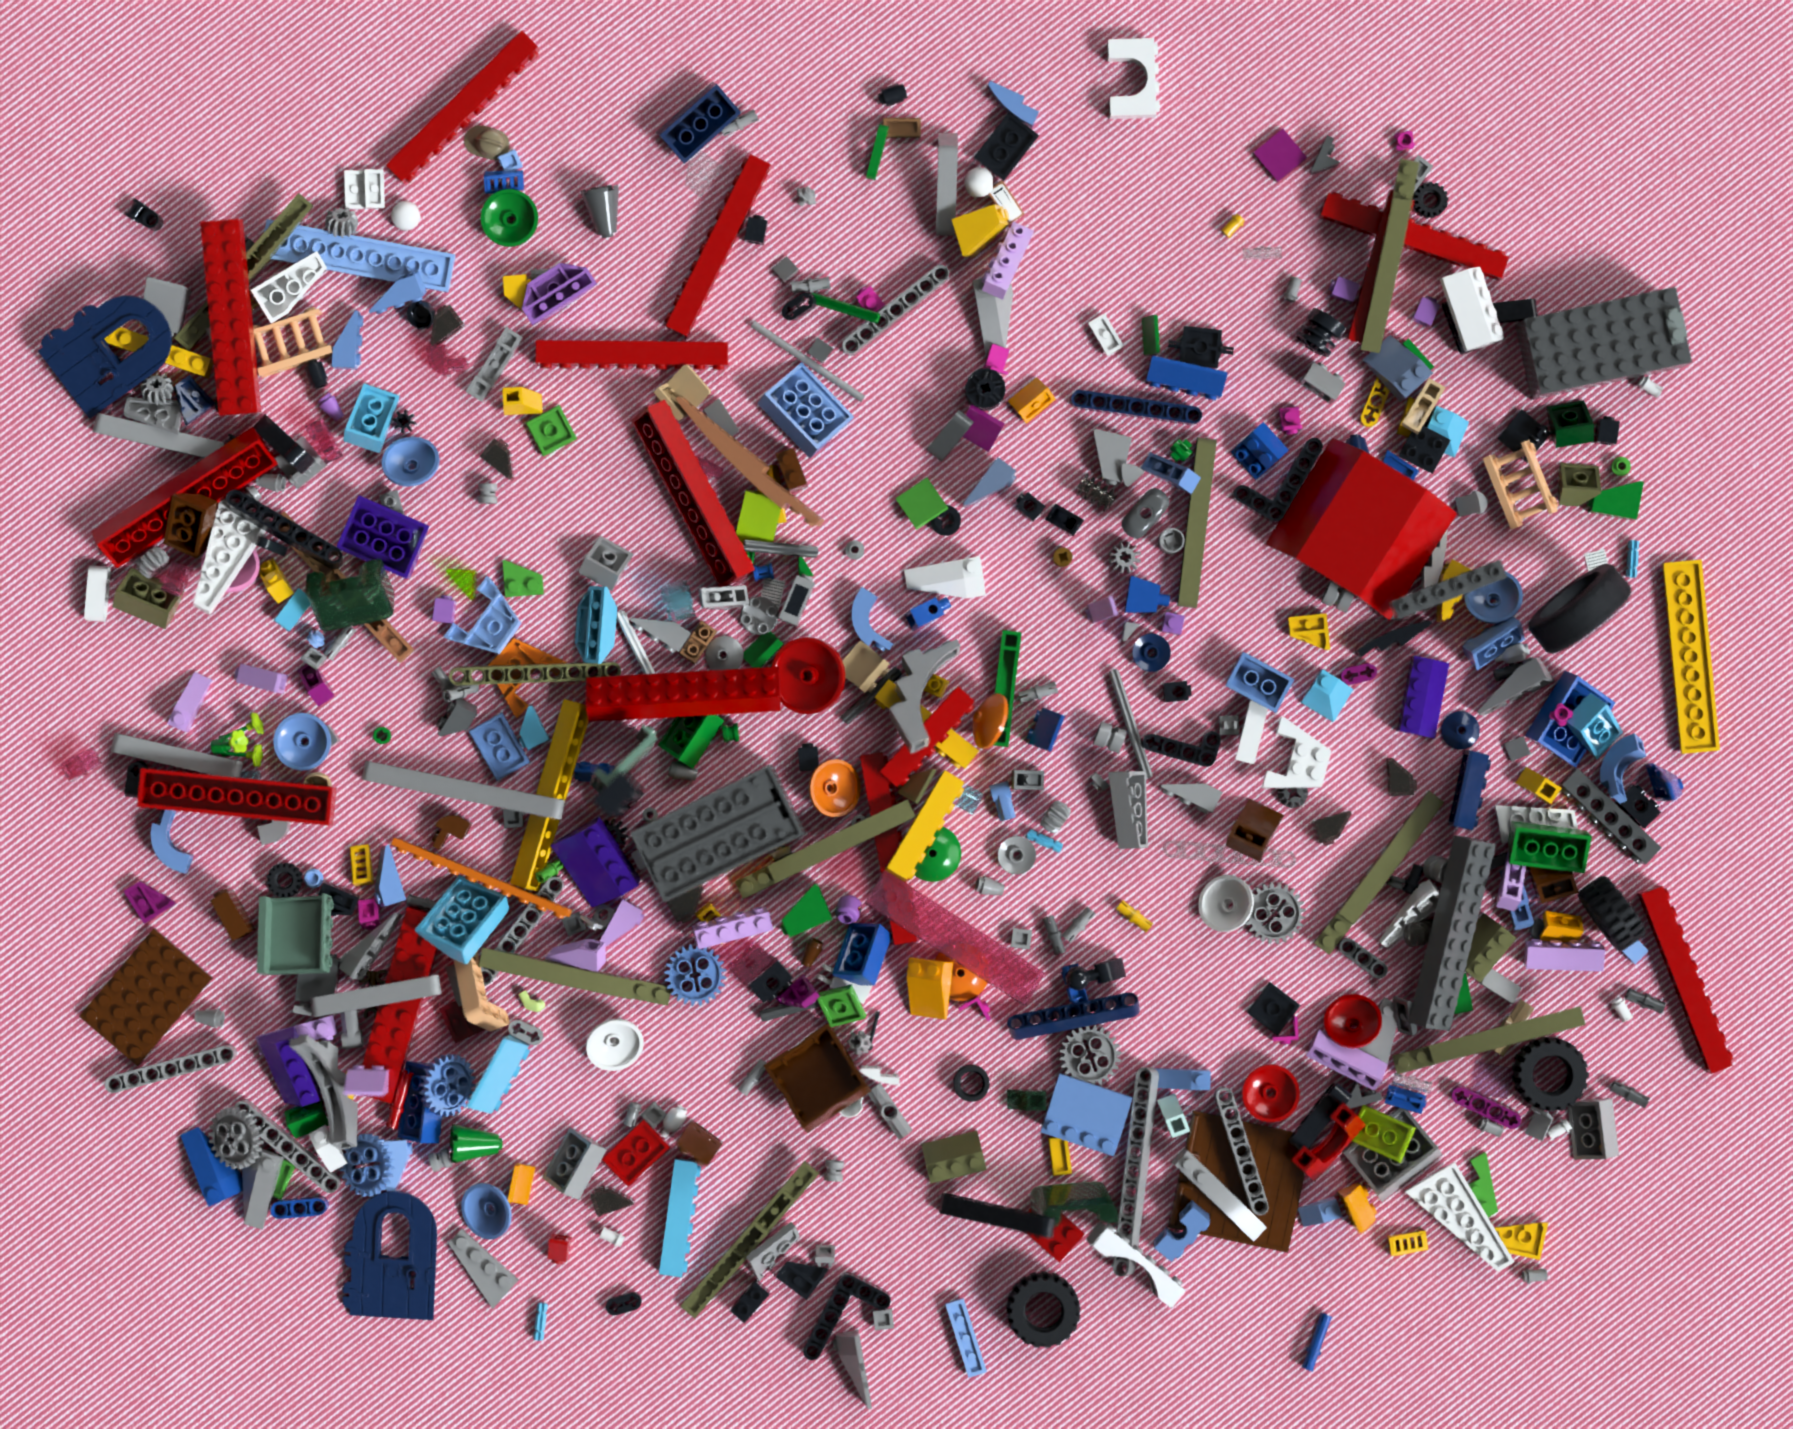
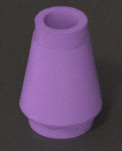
M328 393L317 401L320 405L319 407L335 422L344 416L334 395L332 396Z

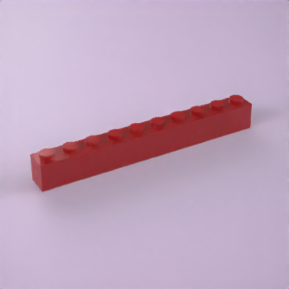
M521 30L386 164L388 169L403 184L412 182L417 176L415 173L419 169L423 170L430 163L429 160L434 155H439L444 149L443 146L447 142H452L457 137L456 133L461 128L465 129L471 123L470 119L474 115L478 116L484 110V105L488 101L492 102L498 96L497 92L501 88L505 89L512 82L511 78L515 74L519 75L524 71V65L529 60L532 62L538 57L539 47Z
M750 154L749 158H744L740 167L743 170L740 176H735L732 183L734 188L732 192L727 193L724 199L726 204L723 210L719 209L715 217L717 220L715 227H710L707 233L709 239L706 244L703 243L698 252L701 255L698 261L694 260L690 268L692 273L689 278H685L681 286L683 288L681 296H676L673 302L675 308L665 318L664 322L667 323V329L688 338L770 172L771 164Z
M1337 192L1326 195L1319 218L1376 237L1382 212L1379 211L1378 207L1374 205L1364 206L1361 204V201L1353 198L1347 200L1342 198L1343 195ZM1409 218L1403 244L1404 248L1464 269L1480 267L1484 276L1498 281L1502 279L1509 256H1506L1504 251L1498 249L1494 251L1487 249L1488 246L1476 243L1475 245L1469 243V239L1465 237H1452L1450 232L1440 230V232L1435 231L1432 226L1428 224H1422V226L1415 224V220Z
M536 340V364L540 365V368L551 369L552 365H559L560 369H571V366H579V369H590V366H598V369H609V366H617V369H628V366H636L638 370H646L648 366H655L656 370H667V367H674L675 370H680L682 366L688 364L690 367H694V370H705V367H713V370H724V367H729L728 342Z
M883 752L860 756L871 816L896 804L894 793H890L889 790L892 782L880 772L888 762L887 755L883 756ZM896 827L875 836L893 941L894 945L916 942V937H919L920 933L918 925L914 926L913 918H916L915 906L911 907L909 899H913L911 887L907 888L906 881L903 882L885 871L899 846V842L902 841L901 831H897Z
M1658 885L1638 893L1707 1073L1713 1074L1733 1066L1731 1062L1733 1060L1732 1053L1729 1049H1726L1724 1044L1726 1042L1725 1035L1722 1031H1719L1717 1026L1719 1024L1718 1017L1715 1013H1712L1710 1008L1712 1002L1709 996H1706L1704 993L1705 984L1702 978H1699L1697 975L1698 966L1695 960H1692L1690 957L1691 948L1688 942H1684L1682 936L1684 935V930L1681 924H1677L1675 919L1677 917L1674 906H1670L1668 901L1670 899L1668 890Z

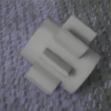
M858 1031V1035L851 1033L852 1036L847 1040L850 1045L849 1050L855 1051L856 1055H861L862 1052L868 1053V1049L872 1046L869 1040L871 1036L865 1035L863 1031Z

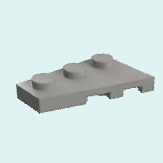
M792 1222L783 1226L779 1232L768 1238L761 1246L752 1250L746 1256L752 1272L759 1282L764 1277L762 1273L768 1267L772 1268L776 1264L774 1262L780 1254H785L800 1237L796 1226Z

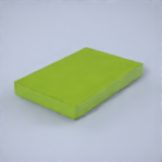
M749 489L745 491L736 534L742 543L744 540L774 541L781 508L765 494Z
M1362 1105L1358 1116L1366 1126L1357 1134L1352 1142L1401 1163L1416 1128L1369 1106Z

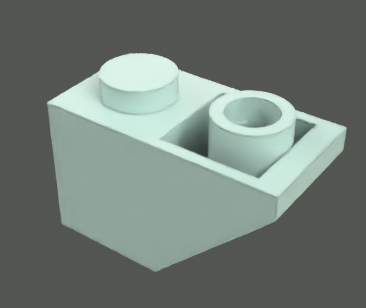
M1175 1093L1157 1100L1172 1138L1190 1131Z

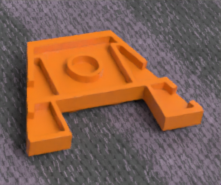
M513 638L488 665L567 662ZM533 668V669L530 671V675H531L537 668ZM558 668L550 669L556 677L560 674ZM497 669L491 673L495 680L500 679L502 676V672ZM513 669L510 676L513 679H518L521 676V671ZM522 683L497 684L514 716L518 718L529 706L515 693Z

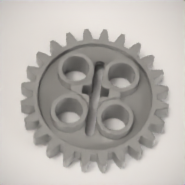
M1270 882L1268 888L1265 884H1262L1263 890L1256 887L1257 894H1253V910L1249 920L1245 923V925L1251 924L1248 931L1252 932L1255 930L1254 937L1256 938L1261 935L1260 941L1262 942L1268 938V944H1271L1273 939L1276 944H1279V939L1287 942L1286 936L1293 939L1292 932L1299 933L1296 927H1303V924L1299 921L1306 919V917L1301 916V913L1305 912L1306 909L1300 908L1304 901H1297L1300 894L1294 896L1295 889L1287 891L1288 885L1286 884L1281 888L1280 882L1277 883L1276 887H1274L1273 882ZM1271 894H1275L1278 897V901L1274 905L1268 902ZM1285 899L1286 902L1277 911L1278 917L1273 916L1264 927L1263 923L1272 915L1270 910H1276L1282 900ZM1287 906H1290L1293 910L1290 917H1285L1283 914V910ZM1259 909L1265 910L1266 916L1264 919L1259 920L1256 917V912ZM1274 921H1278L1281 925L1280 930L1277 932L1271 930V924Z
M1096 1025L1092 1029L1089 1026H1086L1085 1030L1078 1028L1079 1032L1077 1033L1072 1029L1073 1036L1066 1035L1068 1042H1062L1065 1049H1059L1061 1053H1064V1056L1059 1057V1060L1065 1061L1061 1068H1068L1064 1072L1065 1075L1071 1073V1077H1076L1092 1084L1098 1081L1102 1085L1103 1078L1109 1081L1107 1075L1115 1076L1112 1070L1119 1069L1115 1063L1121 1062V1059L1116 1058V1055L1121 1054V1051H1116V1048L1120 1045L1113 1044L1116 1037L1109 1038L1111 1032L1108 1031L1104 1034V1027H1101L1098 1031ZM1099 1038L1101 1040L1100 1047L1092 1048L1090 1044L1092 1039ZM1084 1039L1087 1040L1090 1051L1095 1053L1093 1060L1097 1067L1096 1072L1093 1070L1089 1058H1085L1088 1053L1083 1043ZM1075 1045L1083 1047V1052L1080 1055L1073 1054L1072 1050ZM1099 1057H1107L1108 1062L1105 1066L1098 1065L1097 1060ZM1082 1063L1090 1065L1087 1073L1080 1072L1079 1067Z
M232 1106L220 1110L221 1112L215 1114L216 1118L212 1119L214 1124L209 1125L213 1132L208 1133L213 1138L209 1141V1143L214 1144L211 1150L217 1151L215 1157L220 1156V1163L225 1162V1167L231 1166L232 1169L237 1168L240 1170L251 1166V1164L256 1162L255 1159L260 1157L258 1152L263 1150L259 1146V1144L263 1143L259 1139L263 1134L258 1133L260 1126H255L257 1119L251 1120L252 1113L246 1114V1109L240 1110V1107L234 1108Z

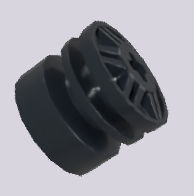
M1313 308L1306 318L1311 327L1302 325L1300 329L1303 332L1298 331L1295 337L1310 351L1324 357H1329L1331 354L1329 349L1334 350L1335 348L1334 343L1330 339L1340 341L1347 329L1329 314Z
M989 368L979 369L973 372L967 379L965 397L969 405H974L982 411H991L997 408L1003 401L1006 391L1005 382L1002 376L995 370ZM989 385L988 389L990 392L982 393L981 386Z

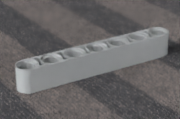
M944 265L935 266L878 313L880 318L886 320L885 326L878 327L870 321L860 326L843 341L844 353L848 356H854L945 284L949 278L948 268ZM938 270H943L946 276L943 279H938L935 273ZM923 282H928L931 285V289L923 291L920 285ZM908 294H913L916 297V301L908 303L905 297ZM893 306H899L901 313L893 315L890 309ZM863 330L871 332L869 339H863L860 336ZM848 342L856 344L854 351L846 349L845 346Z
M100 413L96 414L92 431L201 458L207 457L225 445L223 442L181 432L178 435L151 425Z
M114 733L110 750L113 753L210 775L240 778L243 767L242 761L119 733Z
M557 876L549 878L537 895H545L548 897V900L554 902L564 889L565 883L563 879ZM552 880H557L560 883V888L557 891L552 890L550 887ZM530 902L495 950L509 952L503 946L506 941H510L513 944V949L510 953H515L546 912L535 908L536 904ZM533 910L536 912L537 918L535 921H530L527 918L528 911ZM517 926L524 927L525 934L523 936L516 934L515 929ZM481 967L482 972H487L490 975L489 981L484 982V986L491 984L501 971Z
M439 975L314 997L310 998L313 1017L440 995L442 992Z
M223 1045L115 1074L106 1079L105 1088L110 1093H117L225 1064L236 1058L237 1050L233 1045ZM224 1049L230 1050L231 1057L229 1059L223 1056ZM205 1054L212 1056L211 1064L205 1062ZM187 1059H191L194 1062L192 1069L186 1067L185 1062ZM168 1064L174 1065L175 1072L173 1074L167 1071ZM150 1069L156 1071L155 1079L149 1077L148 1072ZM131 1074L137 1075L138 1082L136 1084L130 1081ZM112 1079L119 1081L118 1089L112 1087Z
M1220 1086L1215 1090L1214 1098L1249 1207L1256 1215H1264L1269 1208L1268 1201L1234 1095L1227 1087ZM1221 1091L1228 1092L1226 1100L1222 1101L1219 1099ZM1228 1109L1234 1110V1116L1231 1119L1225 1118V1112ZM1234 1127L1240 1129V1134L1237 1137L1231 1136V1130ZM1245 1146V1154L1237 1155V1148ZM1246 1164L1252 1166V1170L1248 1174L1242 1171L1243 1166ZM1253 1182L1257 1183V1190L1249 1192V1185ZM1257 1201H1263L1264 1206L1261 1210L1254 1209Z
M244 1099L234 1105V1108H236L240 1104H245L248 1108L246 1114L252 1113L251 1120H254L255 1116L260 1117L262 1125L258 1129V1133L263 1134L260 1137L323 1191L333 1193L340 1188L341 1179L336 1173L329 1172L323 1162L251 1101ZM270 1129L276 1130L277 1137L275 1139L270 1138L268 1134ZM285 1141L291 1143V1151H286L283 1148ZM299 1154L306 1156V1163L303 1164L298 1161ZM314 1166L321 1169L320 1176L313 1174L312 1168ZM328 1179H333L336 1182L335 1188L328 1187Z

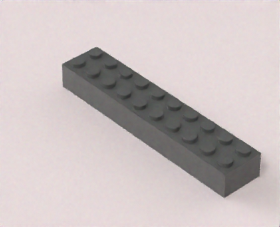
M1454 835L1412 1004L1409 1023L1429 1029L1450 1031L1496 844L1480 839Z

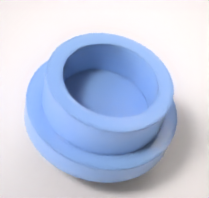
M311 630L309 632L307 640L313 647L318 648L325 644V638L320 631Z
M310 869L304 875V882L310 888H317L323 883V874L318 869Z

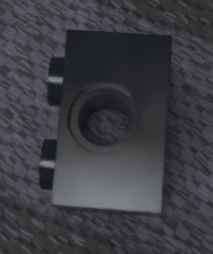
M1630 785L1625 790L1627 801L1619 803L1614 800V802L1640 828L1645 829L1661 813L1658 810L1659 805L1653 799L1648 800L1644 795L1646 792L1639 785ZM1637 800L1643 803V808L1640 811L1635 808Z
M778 960L751 982L749 986L763 1003L765 1001L770 1003L778 996L776 994L781 988L785 990L792 984L791 979H793V976ZM771 977L778 981V985L775 988H770L767 985V980Z
M755 1279L734 1303L730 1311L745 1324L770 1295V1290Z

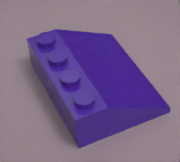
M358 495L336 547L341 551L405 579H410L421 553L429 525Z
M600 816L550 845L592 908L622 896L639 886L640 876Z

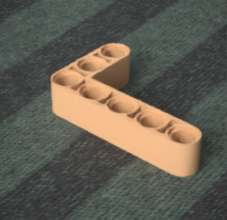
M478 950L466 965L454 960L466 1019L490 1032L508 1025L509 1017L506 1011L487 1001L481 967L478 966Z

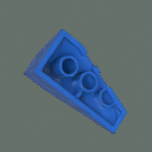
M1653 763L1645 764L1656 801H1675L1682 795L1683 784L1681 779L1677 778V775Z
M199 1127L180 1135L208 1207L243 1191L241 1172L237 1168L232 1169L231 1166L225 1167V1162L220 1163L221 1157H215L217 1151L211 1150L214 1144L209 1143L210 1139Z

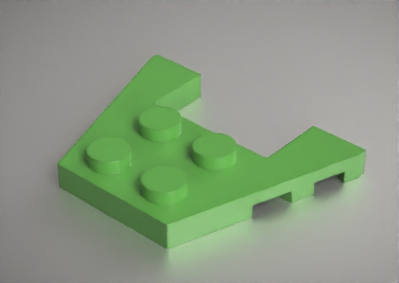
M1483 1152L1469 1160L1479 1178L1468 1185L1487 1217H1490L1498 1212L1487 1154Z

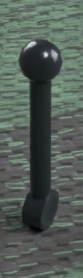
M876 1011L869 1040L871 1044L880 1015L878 1011Z

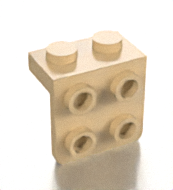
M686 364L667 383L658 387L653 393L659 401L666 400L667 404L671 407L672 414L680 421L687 417L688 414L677 402L676 398L678 396L684 397L697 408L711 393V390L696 372Z
M859 641L843 659L845 677L864 693L867 691L871 692L877 686L875 681L879 676L883 678L890 670L888 668L890 664L863 641Z

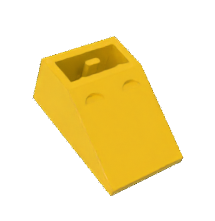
M1453 559L1448 560L1442 568L1438 583L1471 571V569ZM1462 595L1437 604V622L1450 619L1454 612L1452 607L1456 602L1460 601Z

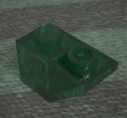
M1007 1089V1109L1046 1111V1089Z

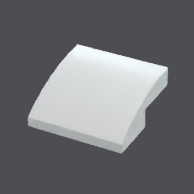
M384 170L343 171L344 209L385 208Z
M861 1065V1073L878 1082L899 1085V1074H880V1066Z

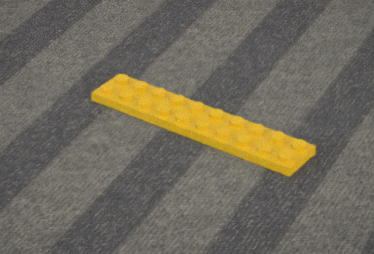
M1702 559L1662 563L1680 754L1719 751L1720 744Z

